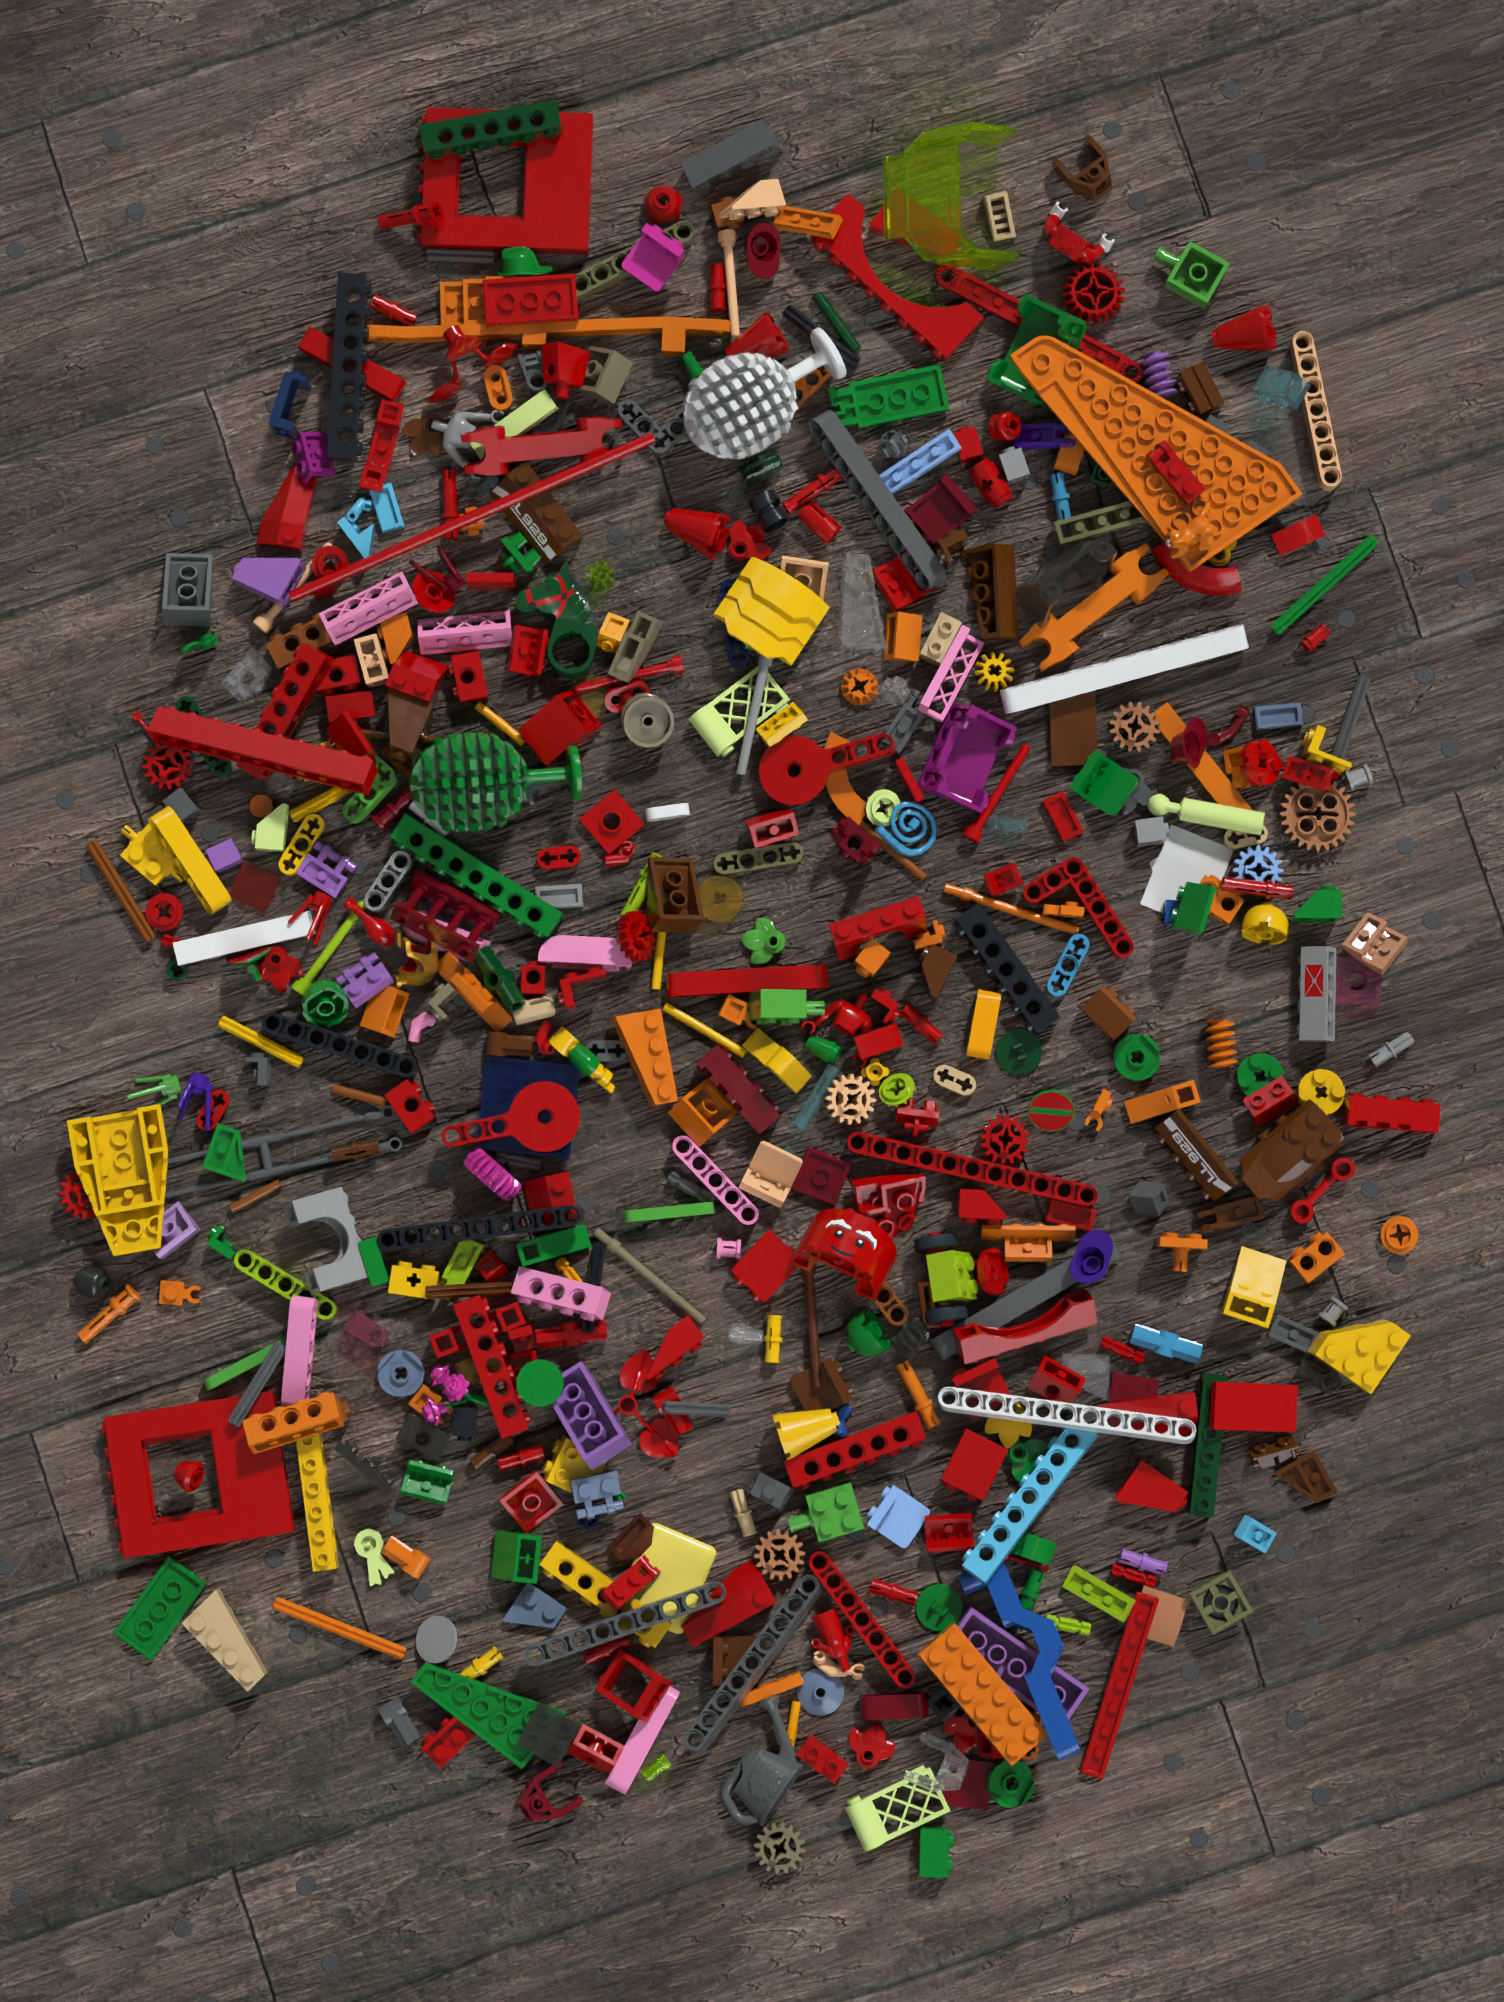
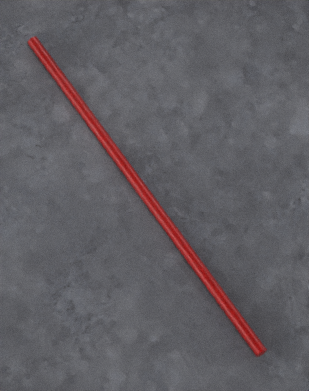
M650 432L291 590L288 592L292 602L305 598L656 443L654 436Z

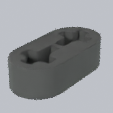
M594 1040L585 1046L588 1050H591L593 1045H597L598 1049H605V1053L597 1054L600 1062H622L628 1057L626 1051L621 1053L619 1058L616 1057L615 1053H608V1049H616V1045H620L621 1049H625L620 1040Z

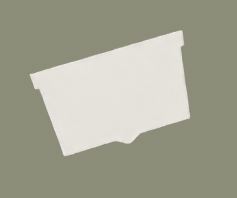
M1171 825L1169 836L1166 837L1159 857L1150 861L1152 875L1140 904L1163 913L1164 901L1166 899L1177 900L1176 896L1179 887H1184L1186 882L1199 884L1205 875L1208 877L1213 875L1222 880L1234 850Z

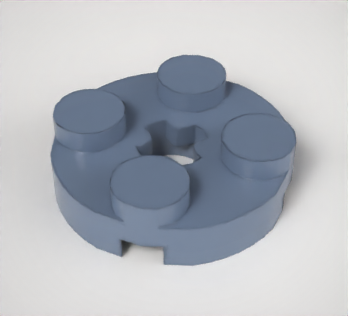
M397 1350L390 1352L383 1357L378 1365L379 1384L386 1393L392 1396L404 1397L412 1395L423 1384L425 1376L423 1363L416 1354L410 1351ZM396 1368H406V1379L400 1378L398 1380L395 1377L397 1375Z

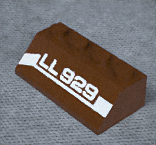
M524 461L508 473L490 492V495L496 501L541 480L527 462ZM549 491L502 510L516 529L525 537L529 546L532 549L534 548L540 555L541 561L545 566H548L583 539L581 532Z
M1180 1109L1174 1111L1153 1128L1156 1132L1153 1134L1156 1140L1161 1145H1167L1171 1150L1168 1153L1176 1164L1180 1162L1184 1166L1185 1170L1183 1173L1191 1182L1196 1181L1200 1186L1198 1191L1206 1201L1208 1199L1212 1202L1217 1200L1239 1183Z

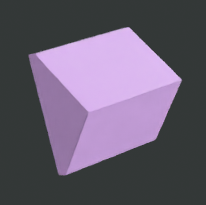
M179 1201L164 1212L161 1248L153 1249L159 1259H165L201 1230Z

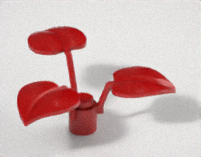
M459 325L448 328L443 333V336L449 345L446 358L452 363L454 379L440 386L425 402L438 403L454 397L462 389L463 384L459 382L455 360L475 351L485 360L483 364L485 368L491 365L500 366L514 355L519 343L504 344L493 350L490 355H484L478 349L482 344V340L479 337L464 335Z
M643 1350L633 1355L620 1371L622 1387L633 1390L629 1395L620 1398L614 1413L616 1415L621 1412L627 1417L634 1415L647 1429L641 1433L639 1439L640 1447L645 1454L653 1458L675 1457L679 1449L678 1436L675 1437L668 1422L665 1419L657 1418L650 1426L637 1412L638 1403L634 1398L637 1390L641 1393H648L659 1382V1378L654 1382L652 1379L644 1380L653 1359L647 1350Z

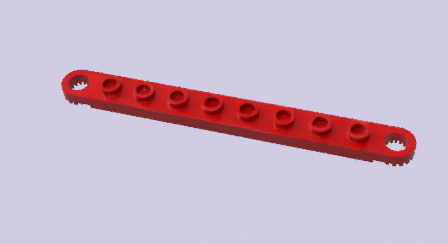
M944 264L937 269L935 280L940 287L1018 328L1020 327L1023 318L1018 315L1017 306L1020 301L1019 299L953 265ZM948 270L952 272L954 278L950 282H944L940 278V274L943 271ZM1084 334L1078 347L1079 352L1126 377L1125 369L1133 367L1137 370L1138 375L1135 378L1128 379L1135 383L1141 380L1143 375L1141 364Z

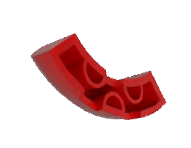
M1166 543L1152 550L1153 556L1160 568H1166L1169 576L1180 584L1179 586L1189 591L1211 596H1228L1242 591L1236 566L1230 568H1211L1200 565L1188 573L1178 558H1171L1172 550Z

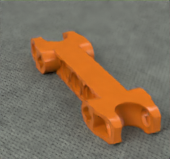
M1147 544L1125 553L1111 564L1108 569L1114 577L1063 617L1057 620L1052 612H1049L1034 623L1028 633L1018 642L1022 648L1034 641H1042L1048 646L1050 654L1038 666L1041 673L1063 663L1080 648L1074 642V639L1130 596L1136 605L1150 596L1157 586L1169 575L1166 568L1149 576L1140 571L1138 561L1149 551L1150 548Z

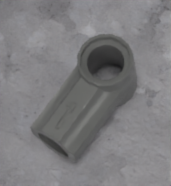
M400 1696L395 1697L378 1708L383 1720L392 1728L402 1747L420 1737L418 1730L409 1717V1711Z

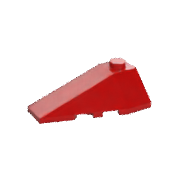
M297 461L294 463L261 520L257 545L298 553L303 552L318 477L311 476L308 483H302L301 477L297 473Z
M1189 1391L1097 1404V1407L1188 1419L1197 1428L1198 1412L1195 1393ZM1110 1417L1107 1423L1111 1427H1117L1121 1421L1117 1417ZM1134 1420L1131 1423V1427L1134 1430H1141L1144 1428V1423L1140 1420ZM1159 1423L1155 1426V1431L1164 1434L1168 1431V1427L1163 1423ZM1186 1426L1178 1430L1179 1434L1183 1437H1188L1192 1434L1191 1429Z

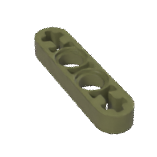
M790 842L764 848L722 853L715 858L714 869L720 875H730L793 865L802 860L804 851L800 844ZM791 847H794L795 851H800V854L796 855V859H792L791 856H784L785 861L780 862V852L778 849L783 848V853L790 852ZM771 850L776 853L777 859L774 863L764 861L763 855L766 851ZM745 854L751 855L754 859V863L750 867H744L740 862L741 857ZM732 856H737L739 869H734V865H729L727 870L723 871L722 867L717 866L718 863H721L722 858H725L726 862L734 861Z

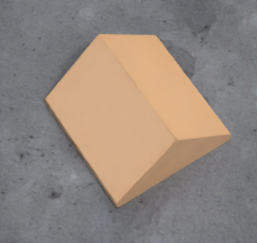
M782 556L781 570L801 582L822 600L824 599L829 563Z

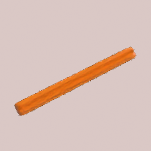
M277 1597L273 1603L272 1608L276 1611L397 1659H403L406 1653V1647L283 1598Z

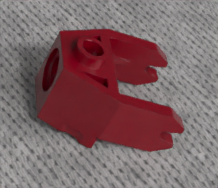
M850 817L847 819L843 818L829 834V837L840 849L838 853L845 860L849 861L852 859L862 867H865L882 847ZM857 839L861 847L858 850H851L847 845L848 841Z
M560 1761L553 1763L530 1778L518 1796L516 1804L527 1822L559 1819L584 1802L581 1796L562 1808H553L540 1786L544 1778L563 1766ZM534 1801L537 1802V1808L533 1806Z

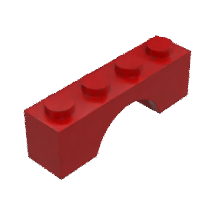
M519 1302L488 1313L490 1321L495 1320L499 1331L495 1336L527 1324ZM481 1316L470 1320V1323L474 1327H481L484 1319ZM460 1325L429 1336L437 1359L468 1347ZM482 1337L479 1339L478 1343L490 1338Z

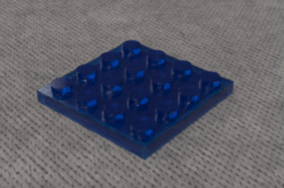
M487 1056L479 1119L507 1113L516 1095L526 1086L536 1082L547 1081L557 1083L565 1087L577 1101L580 1071L574 1065ZM542 1111L539 1113L538 1120L540 1123L547 1124L551 1121L552 1116L549 1112ZM495 1121L492 1124V1131L495 1133H502L505 1130V1124L502 1121ZM478 1127L477 1138L480 1137L482 1134V1129L480 1127ZM513 1136L476 1143V1147L489 1151L570 1160L572 1140L561 1149L552 1152L533 1151L522 1145Z

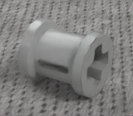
M1367 764L1362 765L1360 769L1343 772L1346 785L1350 791L1366 783L1369 785L1373 784V778Z
M1332 1296L1330 1303L1323 1312L1318 1313V1316L1335 1328L1338 1318L1349 1308Z

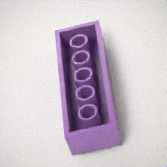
M969 1606L957 1626L1015 1696L1038 1711L1024 1674L1032 1671L1039 1653ZM1056 1665L1051 1678L1069 1720L1089 1691V1688Z

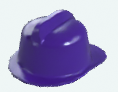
M1095 1229L1087 1232L1080 1240L1070 1264V1273L1079 1283H1093L1106 1275L1114 1248L1113 1240L1108 1233Z

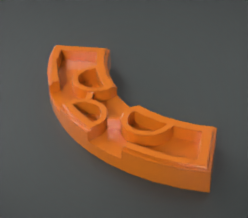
M831 732L824 749L846 744L850 741ZM838 753L835 756V763H842L845 759V754ZM846 769L835 773L830 772L825 784L828 794L837 809L846 818L850 817L860 825L866 815L864 806L867 803L853 790L848 780Z

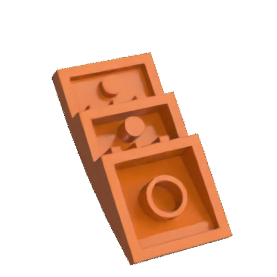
M486 276V279L515 278L529 276ZM486 279L440 282L441 325L486 323L482 280Z

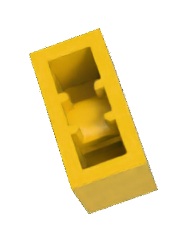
M398 1261V1266L392 1265L388 1293L427 1299L425 1297V1287L439 1285L441 1272L435 1271L436 1266L422 1265L421 1269L412 1268V1263ZM414 1273L417 1274V1278L421 1279V1282L416 1283L415 1287L412 1286V1282H408L409 1277H413Z

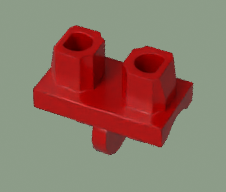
M909 1098L907 1105L901 1103L900 1107L897 1108L895 1122L905 1123L904 1129L913 1130L912 1137H917L918 1131L927 1132L928 1126L937 1128L940 1112H937L935 1101H924L923 1110L914 1109L915 1100Z

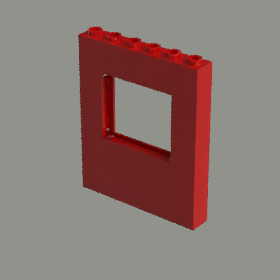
M427 107L426 115H422V124L496 110ZM559 112L562 133H559L557 137H537L532 142L523 143L522 141L512 142V145L506 146L525 147L522 217L458 215L461 155L445 154L443 158L435 160L425 156L424 160H420V174H424V181L419 183V197H423V206H427L431 202H439L443 209V219L437 223L427 222L421 228H417V242H421L422 249L456 248L502 252L506 248L524 246L532 250L534 254L588 255L594 129L593 113ZM539 118L534 119L531 125L535 127L541 126L543 120ZM511 123L508 129L516 131L520 128V124ZM489 127L485 133L494 135L498 129ZM467 131L463 134L462 137H465V139H471L474 137L475 133L472 131ZM445 135L441 137L440 142L447 144L452 140V137ZM421 137V151L424 152L423 143H422V137Z
M275 1390L261 1392L244 1420L248 1419L251 1415L265 1414L276 1408ZM242 1395L104 1417V1422H101V1430L103 1436L107 1437L108 1445L104 1447L106 1459H110L111 1469H108L109 1482L114 1485L111 1499L113 1507L117 1506L118 1516H115L116 1530H120L121 1533L118 1547L120 1554H124V1558L296 1531L283 1445L253 1454L248 1446L243 1422L240 1427H236L228 1422L229 1416ZM275 1425L269 1426L266 1431L273 1430ZM210 1435L221 1508L157 1518L146 1445Z

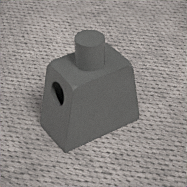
M754 1469L744 1490L778 1509L785 1510L795 1489Z

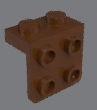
M831 1357L820 1362L822 1387L813 1388L811 1367L791 1377L790 1383L805 1411L832 1410L852 1400L850 1395L854 1394V1391L848 1381L843 1382L840 1376L843 1370L838 1360L832 1361Z

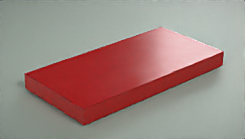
M575 273L482 280L486 327L579 321Z
M1212 1381L1210 1429L1296 1432L1298 1385Z

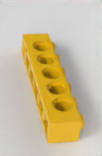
M322 1433L296 1441L313 1572L337 1569L339 1567Z
M556 1541L540 1563V1566L543 1567L541 1571L551 1579L554 1576L562 1581L560 1585L567 1591L572 1593L575 1590L582 1596L579 1599L590 1607L593 1604L601 1609L599 1613L605 1618L619 1614L607 1602H601L598 1598V1592L608 1587L613 1580L562 1543ZM562 1562H569L573 1567L572 1573L568 1575L562 1574L559 1569ZM581 1576L590 1577L592 1580L591 1587L582 1588L579 1585V1578ZM635 1596L626 1603L630 1609L644 1605ZM645 1609L641 1612V1617L647 1618L650 1622L654 1619V1613L649 1609ZM622 1617L618 1621L620 1622L619 1626L621 1629L627 1630L632 1626L631 1620L627 1617ZM666 1621L634 1633L639 1636L638 1641L647 1648L651 1645L656 1648L672 1623Z

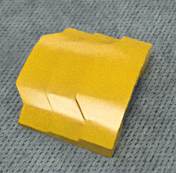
M751 557L713 616L725 623L729 635L748 645L764 658H779L792 666L830 607L813 591L789 574L765 561Z

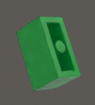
M920 1826L919 1877L948 1878V1872L953 1871V1857H949V1848H953L954 1835L949 1833L948 1827Z

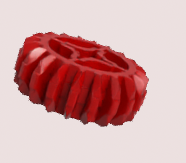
M1101 262L1098 263L1097 268H1094L1093 263L1089 264L1088 269H1086L1084 264H1081L1079 267L1080 272L1077 269H1073L1072 275L1074 277L1067 276L1066 281L1069 284L1063 285V290L1067 292L1063 293L1062 298L1068 300L1064 306L1065 308L1073 307L1069 314L1074 315L1077 312V317L1082 319V316L1085 317L1087 324H1089L1090 319H1094V324L1098 325L1099 318L1106 323L1108 321L1107 315L1114 318L1116 315L1115 311L1121 310L1119 303L1124 302L1125 298L1121 294L1125 293V288L1119 286L1122 285L1123 280H1115L1118 272L1115 271L1110 274V266H1107L1105 270L1101 269ZM1089 278L1086 288L1075 291L1076 285L1081 280ZM1097 278L1104 280L1110 288L1100 285ZM1092 285L1093 290L1095 291V293H1097L1095 301L1093 295L1090 293ZM1107 296H1112V301L1106 307L1099 309V301L1106 299ZM1077 299L1088 302L1090 309L1083 307Z

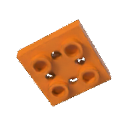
M1164 1232L1162 1237H1156L1155 1247L1172 1248L1174 1250L1172 1271H1179L1180 1268V1272H1187L1188 1251L1190 1249H1207L1208 1239H1202L1201 1234H1185V1238H1178V1233Z

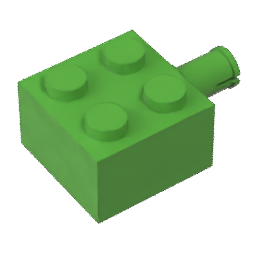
M1189 241L1181 256L1177 257L1159 247L1153 258L1154 261L1171 269V274L1164 287L1202 309L1206 308L1230 265L1227 261Z
M760 989L749 993V1021H756V1025H770L776 1023V1021H779V1025L785 1026L799 1024V1020L807 1018V1015L823 1016L825 1013V1009L815 1008L825 1007L824 1001H806V990Z
M851 1482L805 1495L809 1507L808 1513L787 1518L791 1533L812 1526V1528H815L819 1542L864 1529Z

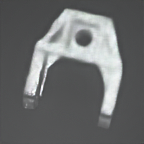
M250 651L226 676L221 684L236 700L243 702L254 694L257 696L263 691L266 686L264 683L267 681L272 668L255 651ZM248 674H252L255 677L251 685L243 683L244 677Z
M921 1733L919 1741L942 1751L945 1755L944 1760L935 1778H928L906 1770L904 1779L933 1792L960 1790L969 1768V1760L955 1747L954 1743L927 1733Z

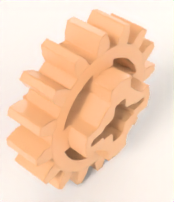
M848 1074L847 1079L844 1075H840V1082L832 1080L831 1082L834 1087L826 1088L830 1095L825 1096L824 1100L829 1101L830 1104L826 1105L825 1109H832L829 1116H838V1123H842L845 1119L846 1125H851L853 1119L856 1124L861 1123L860 1117L867 1119L868 1115L866 1112L874 1110L870 1103L876 1102V1099L871 1098L870 1095L875 1091L867 1089L870 1082L862 1083V1076H857L854 1080V1074ZM851 1083L856 1085V1087L849 1090L844 1085ZM836 1094L838 1095V1103H837V1104H836ZM847 1095H853L851 1099L853 1102L852 1104L847 1103ZM851 1109L856 1114L846 1115L843 1112Z

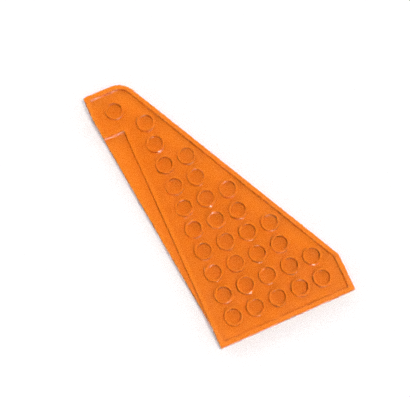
M1038 336L1009 356L1027 383L1165 543L1168 526L1175 530L1184 528L1192 519L1199 515L1206 502L1211 503L1210 511L1206 518L1210 524L1214 525L1213 543L1205 551H1200L1197 546H1192L1183 556L1178 558L1188 573L1303 495L1281 463L1054 337ZM1163 440L1170 444L1172 450L1206 489L1188 506H1186L1146 458V454L1151 450H1156L1158 444ZM1165 455L1160 458L1163 464L1168 461Z

